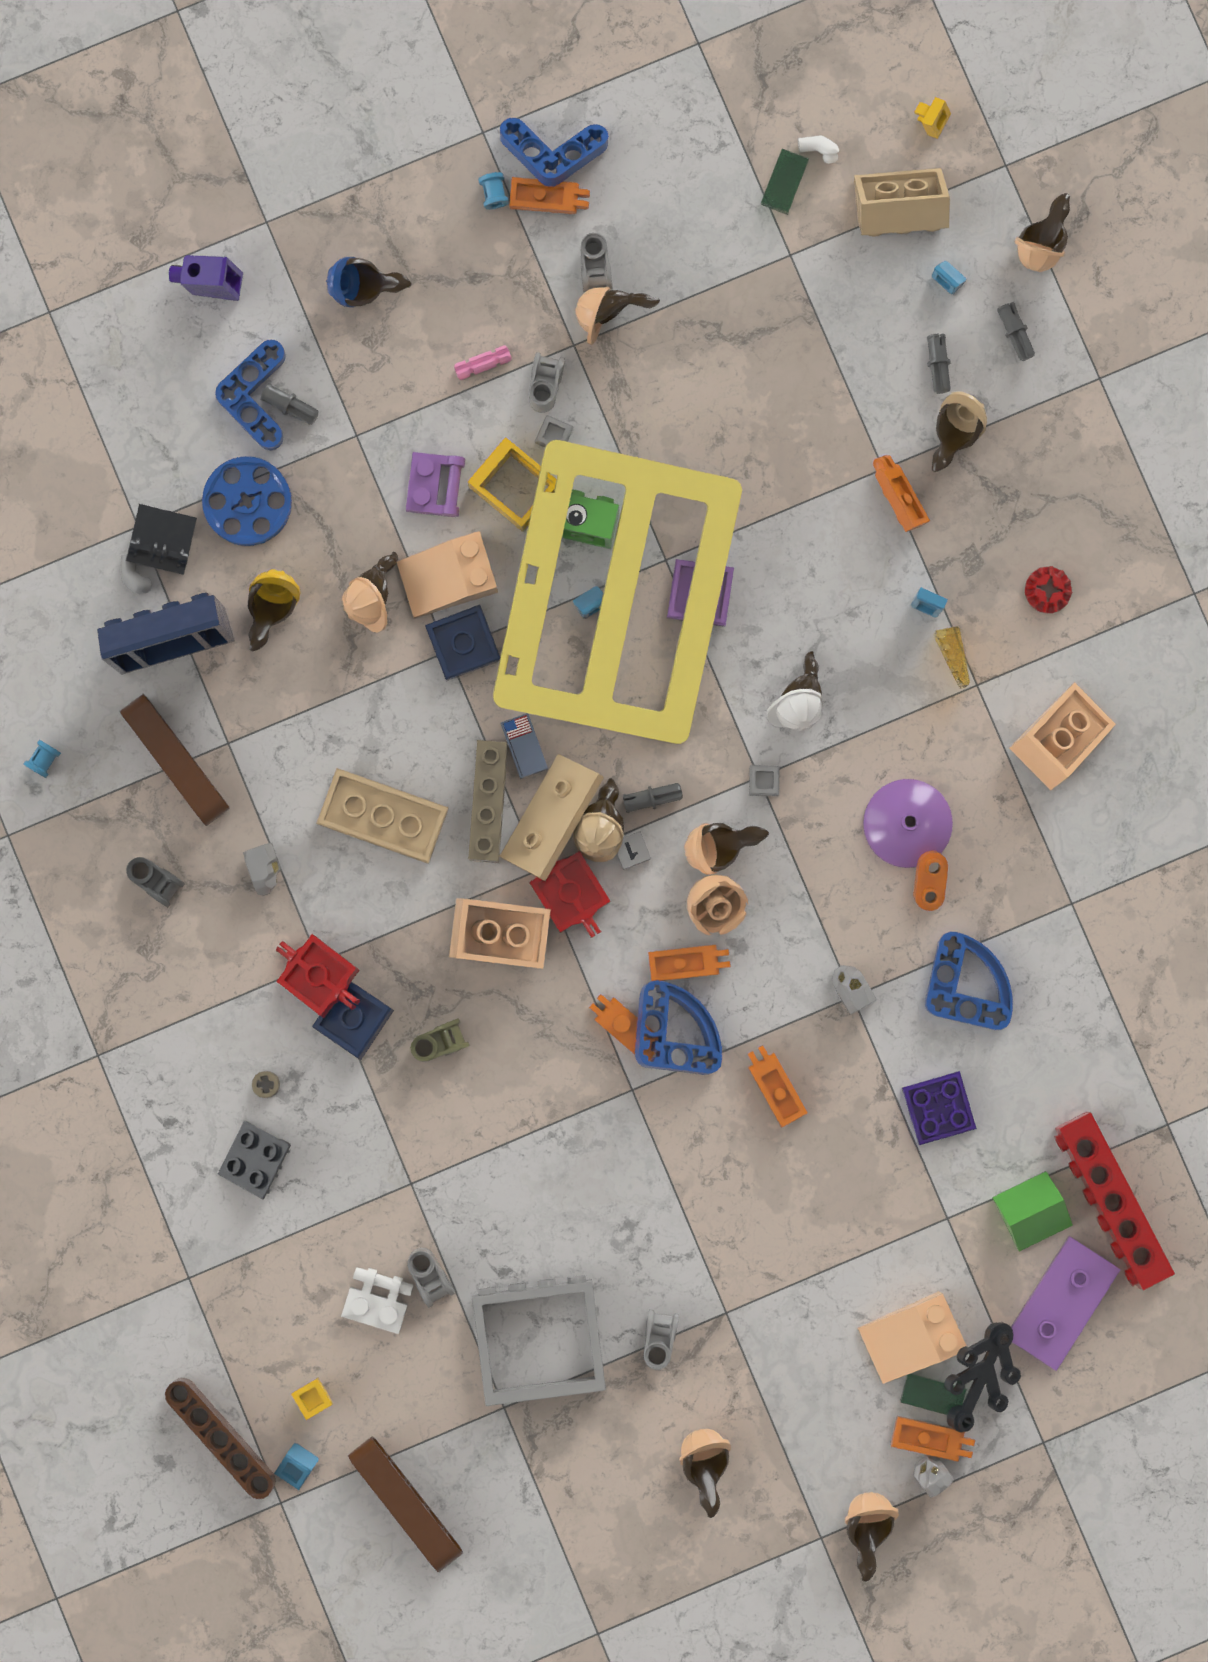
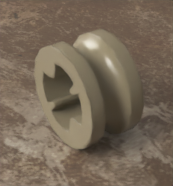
M270 1071L259 1072L252 1080L254 1093L262 1098L274 1096L280 1088L279 1078ZM263 1076H268V1080L274 1082L273 1089L269 1088V1093H264L263 1088H258V1081H263L261 1078Z

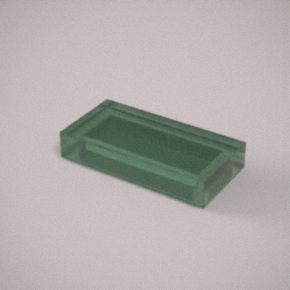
M782 149L765 190L761 205L788 215L809 158Z
M910 1373L906 1376L900 1402L947 1415L952 1407L963 1405L967 1389L965 1388L959 1395H953L945 1389L944 1382Z

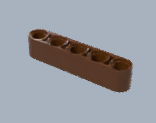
M144 693L120 711L123 718L205 826H208L230 809L226 801Z
M178 1378L169 1384L165 1391V1399L170 1407L252 1498L264 1499L267 1497L276 1484L275 1475L191 1380ZM181 1385L186 1388L188 1392L186 1400L181 1401L175 1398L173 1393L175 1386ZM196 1408H202L207 1412V1422L199 1423L194 1419L193 1412ZM215 1431L226 1433L228 1436V1443L221 1446L215 1443L213 1439ZM238 1453L244 1454L248 1459V1466L245 1468L237 1467L233 1461L234 1455ZM256 1476L266 1478L268 1489L263 1491L256 1489L253 1484L254 1478Z
M373 1436L348 1455L349 1460L437 1572H441L463 1554L461 1547Z

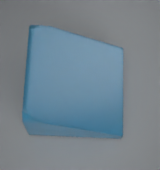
M948 261L938 264L932 273V278L953 295L966 282V277Z
M595 586L573 600V604L583 619H587L600 610L603 592L599 587Z
M294 1443L274 1474L300 1490L319 1458L299 1444Z

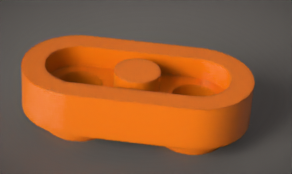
M927 851L917 861L913 897L916 904L926 911L938 909L945 899L948 862L937 851ZM938 863V869L935 872H930V864ZM928 892L935 893V897L931 901H926L925 899Z

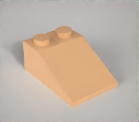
M480 531L449 540L397 561L414 618L498 593Z
M1074 682L1025 730L1009 749L1052 790L1075 771L1116 724Z
M456 898L449 957L543 969L551 909Z
M940 1291L858 1327L883 1384L957 1355L958 1351L966 1346L947 1301Z

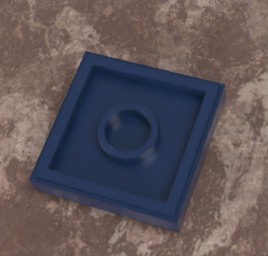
M480 604L425 625L446 681L500 661L501 657Z
M351 981L347 991L359 999L360 1002L357 1005L350 999L348 1000L356 1008L351 1010L339 1000L324 1018L319 1015L312 1027L356 1058L362 1060L394 1010Z

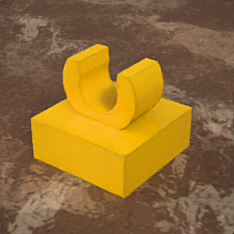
M937 97L934 98L931 106L919 102L914 111L915 114L919 115L917 120L922 122L927 135L936 139L940 136L951 115L946 101Z
M319 1378L291 1393L306 1420L333 1405Z

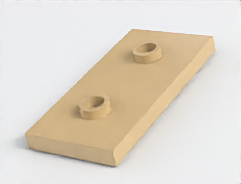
M558 754L499 857L546 881L604 777Z
M336 768L316 824L429 864L449 808Z

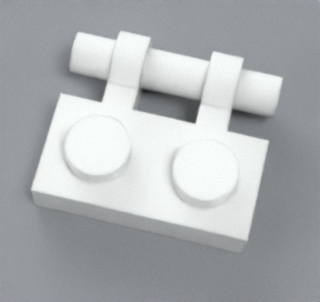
M356 1267L353 1279L364 1282L363 1288L360 1290L350 1287L341 1317L399 1334L408 1304L397 1301L399 1293L411 1296L414 1285L403 1282V1278L397 1276L390 1278L377 1274L375 1269L368 1268V1270ZM373 1285L390 1290L388 1298L371 1293Z

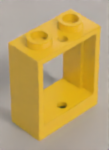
M505 437L469 479L468 486L523 532L529 525L532 506L520 518L484 488L510 456L539 478L541 466ZM549 473L547 474L545 484L548 488L544 492L554 493L556 478Z

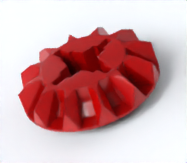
M1053 566L1038 568L1031 573L1025 584V596L1028 603L1035 610L1042 613L1060 611L1068 604L1073 593L1071 580L1063 570ZM1051 578L1052 587L1061 590V592L1052 593L1047 602L1046 592L1036 587L1045 586Z

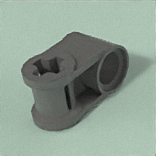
M143 857L132 859L126 867L128 878L167 908L170 906L169 901L177 889L185 885L178 877ZM139 863H145L149 868V873L144 879H137L134 874V868Z

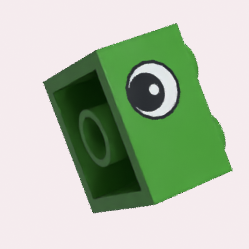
M572 489L562 538L611 549L619 516V505L614 504V499L597 496L596 499L585 497L584 492Z

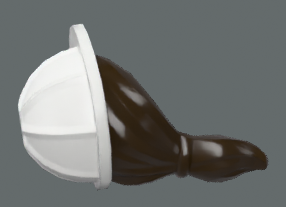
M813 651L808 652L805 656L803 664L804 675L793 680L785 688L781 697L767 709V719L770 724L776 727H787L801 731L810 729L821 718L824 702L818 682L819 665Z

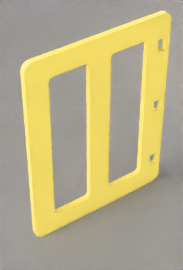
M550 441L546 445L495 681L493 691L495 704L509 710L675 744L685 742L689 737L740 504L741 484L737 480L566 441ZM548 473L557 475L554 493L544 492ZM582 475L622 484L625 487V494L583 690L579 694L535 686L532 683V676L573 483L576 476ZM658 493L700 501L707 505L665 705L661 711L617 703L612 698L654 501ZM528 564L538 567L534 584L525 583ZM509 655L518 658L515 675L505 674Z

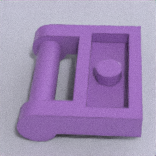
M413 452L406 512L458 517L459 483L461 468L465 467V458ZM441 467H450L445 505H437Z

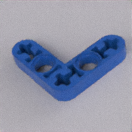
M508 118L500 126V141L540 183L549 187L556 186L601 155L608 147V131L603 126L597 124L587 126L553 151L520 119ZM591 137H593L594 139L600 138V142H598L597 140H593V141L590 142V138H591ZM529 147H534L540 153L535 157H529L525 155L524 151ZM574 150L579 152L581 157L577 160H569L565 154ZM546 169H549L550 171L556 169V173L553 174L552 172H548L546 174Z
M272 339L261 343L218 384L215 391L220 405L265 450H275L280 447L284 438L283 432L278 424L249 395L285 361L286 354L283 346L278 341ZM268 348L272 351L277 348L278 358L276 360L269 358L264 363L267 369L263 371L261 365L255 359L259 357L262 362L267 358L265 351ZM247 367H255L258 369L259 375L256 380L248 382L243 379V371ZM237 377L246 389L242 391L239 386L234 391L235 399L227 398L223 400L225 397L223 390L226 388L230 391L237 386L233 380ZM249 407L256 409L258 413L256 420L251 423L244 422L241 418L243 410ZM261 423L269 432L276 431L274 434L276 440L274 442L270 440L263 441L265 436L257 428Z

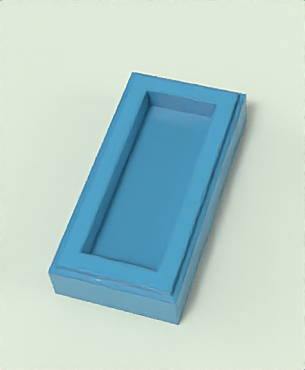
M920 587L910 606L936 618L945 608L948 599Z

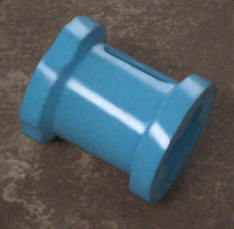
M489 173L478 179L479 185L483 186L485 195L484 208L488 210L505 207L510 203L509 198L505 196L503 188V173Z
M39 739L35 752L30 760L25 761L23 765L47 778V770L54 759L60 756L61 752Z

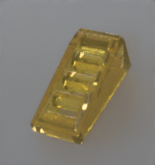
M956 626L936 630L934 632V639L960 689L966 688L970 680L960 628Z

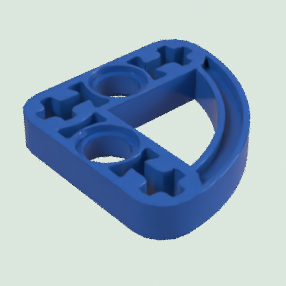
M948 932L943 934L938 941L925 998V1007L931 1015L992 1030H1001L1009 1025L1012 1017L1013 996L1011 985L1002 964L986 946L965 934ZM951 937H955V943L960 944L959 949L953 950L951 957L958 959L957 964L951 961H940L941 955L944 957L948 955L949 949L947 946H944V942L949 941ZM965 949L976 955L992 974L998 991L999 1003L956 993ZM943 965L951 967L954 972L953 979L948 983L941 982L937 976L938 969ZM939 994L943 996L942 1000L948 1003H953V997L958 998L954 1006V1016L949 1015L951 1008L942 1007L939 1012L935 1011V1005L931 1004V1000L937 999ZM965 1001L972 1002L976 1007L975 1015L969 1019L964 1018L960 1013V1006ZM982 1004L987 1005L984 1010L987 1012H995L997 1008L1001 1009L1000 1014L1005 1016L1004 1021H999L995 1025L993 1024L994 1019L984 1016L983 1023L979 1022L978 1019L982 1014Z
M651 981L645 984L640 991L635 1059L638 1064L645 1068L700 1075L712 1074L718 1071L722 1063V1046L718 1029L710 1013L691 993L668 982ZM654 987L656 992L661 994V998L655 1001L654 1009L660 1008L661 1011L646 1010V1007L650 1008L653 1006V997L649 996L648 992L653 990ZM669 999L682 1006L694 1018L703 1035L705 1046L666 1041ZM648 1016H654L658 1019L660 1026L657 1032L647 1030L645 1020ZM644 1037H658V1041H653L651 1044V1051L656 1053V1057L648 1061L649 1058L643 1054V1051L649 1049L650 1040L644 1041ZM675 1049L682 1050L685 1054L686 1060L681 1066L674 1064L671 1059V1054ZM706 1054H708L709 1059L713 1060V1064L707 1068L704 1062L692 1063L693 1057L702 1058Z

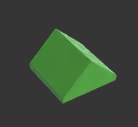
M1046 1171L992 1197L1019 1252L1073 1226L1065 1201Z

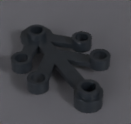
M1004 1322L990 1324L985 1330L984 1339L969 1347H962L957 1353L958 1362L969 1368L956 1375H949L944 1382L945 1389L953 1395H959L964 1391L965 1384L973 1380L963 1405L952 1407L947 1414L948 1425L958 1432L969 1431L974 1426L975 1420L972 1412L985 1384L989 1396L988 1406L996 1412H1003L1008 1407L1009 1401L1005 1395L1001 1394L994 1364L997 1357H999L1002 1367L1000 1372L1001 1379L1010 1385L1018 1383L1021 1378V1371L1013 1366L1009 1350L1014 1336L1010 1325ZM986 1352L983 1360L976 1363L978 1355Z

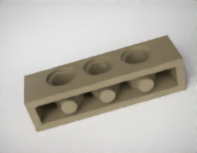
M477 740L469 861L499 863L508 754L507 742Z

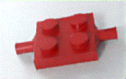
M580 851L567 859L556 861L546 881L536 877L529 882L544 908L551 909L550 917L560 933L573 925L581 923L589 933L590 938L596 936L590 925H592L597 935L602 932L593 916L600 908L611 901Z
M311 934L305 944L296 951L284 941L279 945L287 950V952L277 946L276 952L284 956L288 962L284 972L276 982L318 1015L324 1018L339 1000L351 1010H354L356 1006L348 999L357 1005L359 1004L360 1000L347 990L349 984L360 970L317 936Z

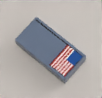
M526 713L501 722L520 779L548 770L529 714Z

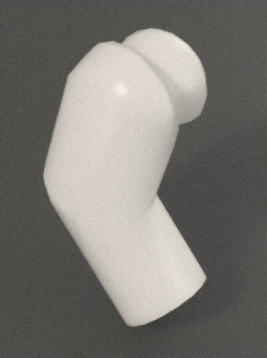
M820 135L798 138L799 153L818 151L823 154L825 163H835L838 160L837 153L839 148L837 144Z

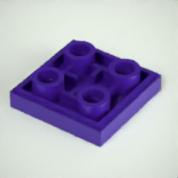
M960 1071L902 1087L918 1145L977 1129Z

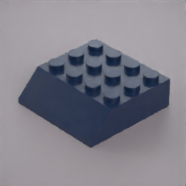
M207 592L192 596V601L180 604L179 601L162 605L163 610L153 613L150 610L136 612L133 614V618L122 621L121 618L104 622L105 627L97 629L102 660L121 675L232 643L235 640L225 607L214 595L209 596Z

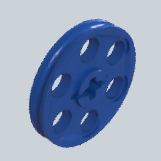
M245 456L228 460L212 472L203 490L202 506L209 525L221 538L236 545L254 546L271 540L284 528L291 513L292 497L287 481L275 466L263 459ZM235 468L240 471L241 475L237 483L229 484L225 481L224 475L228 469ZM260 468H265L270 472V478L264 484L254 481V473ZM279 493L284 496L285 502L281 508L273 509L269 506L268 500L272 494ZM215 494H222L226 499L224 507L218 510L211 508L210 498ZM246 494L248 497L254 496L255 499L251 501L253 505L251 508H247L245 505L240 507L239 504L243 502V495ZM230 519H236L240 522V530L234 535L227 534L224 530L225 523ZM258 519L269 521L270 529L267 533L257 534L254 531V524Z

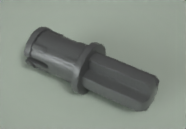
M1011 302L1010 305L1007 303L999 307L997 312L1007 332L1005 336L1011 339L1018 358L1022 361L1032 358L1035 352L1026 333L1028 327L1023 325L1015 303Z
M939 333L927 336L930 359L927 365L931 368L934 392L943 394L951 389L948 369L951 360L947 357L946 335L940 334L939 337Z
M270 383L266 385L261 394L260 400L282 410V414L285 416L290 414L308 425H312L318 417L319 411L316 408L297 399L296 394L289 395Z
M679 783L653 789L651 786H648L647 790L623 794L627 813L649 807L656 809L657 805L678 801L683 798Z

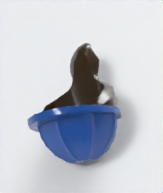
M355 257L339 259L328 270L326 280L330 296L340 305L349 308L372 303L381 292L398 293L412 285L410 280L400 273H381L372 262Z

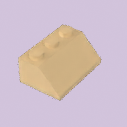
M941 168L854 175L857 217L861 235L876 237L885 233L908 234L911 231L921 230L934 232L949 228L950 196Z

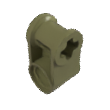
M459 1018L437 1026L434 1030L414 1038L410 1047L414 1058L426 1062L469 1047V1042L464 1040L459 1028ZM449 1030H451L453 1034V1037L456 1042L455 1044H453L451 1040V1037L448 1032ZM420 1040H428L433 1045V1051L427 1057H421L416 1053V1044Z

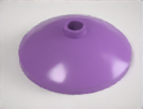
M914 779L893 781L879 789L870 799L863 820L864 834L873 852L883 861L902 868L917 867L919 857L927 851L933 850L942 853L950 840L953 826L950 807L942 794L933 786ZM910 816L915 819L914 827L906 826V817Z

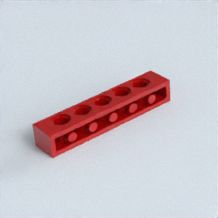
M1084 1112L1055 1127L1058 1135L1054 1136L1060 1150L1062 1152L1067 1151L1072 1161L1068 1163L1074 1177L1076 1179L1081 1178L1086 1188L1082 1190L1083 1195L1090 1206L1095 1205L1100 1214L1096 1217L1097 1222L1104 1233L1109 1232L1114 1241L1110 1243L1111 1249L1118 1260H1124L1128 1268L1124 1270V1273L1132 1287L1136 1285L1138 1289L1144 1291L1175 1275L1092 1113ZM1087 1140L1091 1145V1151L1087 1156L1082 1157L1077 1152V1145L1080 1141ZM1100 1166L1105 1172V1178L1102 1182L1096 1184L1091 1179V1172L1094 1168ZM1114 1193L1119 1199V1204L1114 1210H1108L1105 1206V1199L1108 1195ZM1129 1220L1132 1223L1133 1231L1129 1236L1122 1237L1119 1232V1226L1122 1222ZM1143 1247L1147 1253L1146 1260L1141 1264H1136L1133 1259V1253L1136 1249Z

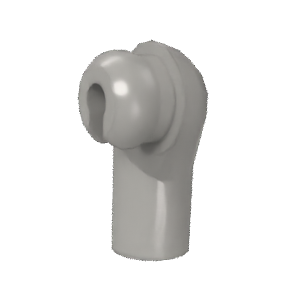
M121 555L122 582L134 593H148L152 587L151 580L148 577L143 578L136 572V563L126 561L127 555Z

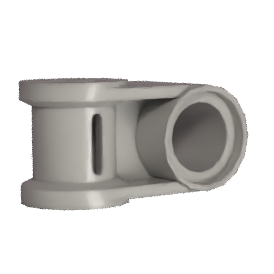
M589 233L581 241L583 292L599 287H609L612 290L611 266L608 260L606 239L599 233ZM590 243H597L602 247V250L599 254L591 255L586 251V247Z
M536 352L529 388V403L535 411L545 413L554 407L558 387L563 375L565 358L560 357L558 360L543 357L541 353ZM539 391H546L550 394V398L546 401H538L534 396Z
M420 1247L411 1252L407 1266L428 1308L433 1306V1302L447 1294L451 1296L455 1294L450 1280L444 1270L441 1269L431 1250ZM418 1255H424L429 1259L430 1266L427 1269L419 1270L414 1266L413 1259Z
M649 1309L643 1357L650 1368L661 1370L669 1364L673 1342L676 1338L679 1314L668 1316L656 1314L654 1310ZM655 1323L669 1325V1327L656 1326ZM654 1347H660L666 1353L665 1359L659 1364L652 1363L648 1358L649 1351Z

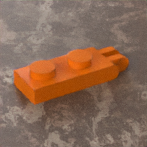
M512 177L509 207L510 209L576 214L577 209H589V202L578 200V198H589L590 190L579 189V184L575 182L563 181L556 186L549 187L540 183L538 179Z
M890 455L874 459L875 477L905 532L928 523L930 519L900 465L895 464Z
M716 945L648 952L651 981L720 974L719 968L731 967L730 961L718 962L719 956L729 955V949L717 950Z
M600 994L597 999L605 1007L601 1010L594 1003L591 1004L589 1008L598 1015L594 1020L635 1055L638 1018L614 997L608 1001ZM645 1024L647 1030L654 1032ZM644 1037V1041L650 1040L649 1049L643 1051V1054L648 1056V1061L655 1055V1052L651 1051V1044L653 1041H658V1037Z
M762 1045L758 1048L763 1057L762 1060L758 1061L753 1051L747 1054L753 1064L748 1069L782 1128L808 1112L775 1053L768 1055Z
M897 1416L891 1447L959 1461L960 1456L972 1458L973 1455L972 1451L962 1449V1444L975 1446L976 1440L964 1437L965 1432H958L950 1427Z

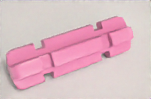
M501 346L496 348L493 353L488 351L469 358V362L464 360L456 363L454 369L459 380L471 377V373L476 375L497 367L496 364L498 363L502 365L510 362L511 355L507 346Z

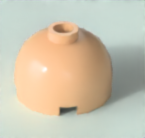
M709 875L698 880L690 889L687 897V911L696 928L704 934L711 935L709 932H719L720 935L727 934L737 928L744 920L748 898L740 885L728 876Z

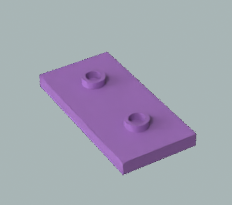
M1068 1236L1011 1326L1014 1334L1012 1342L1057 1371L1121 1269Z

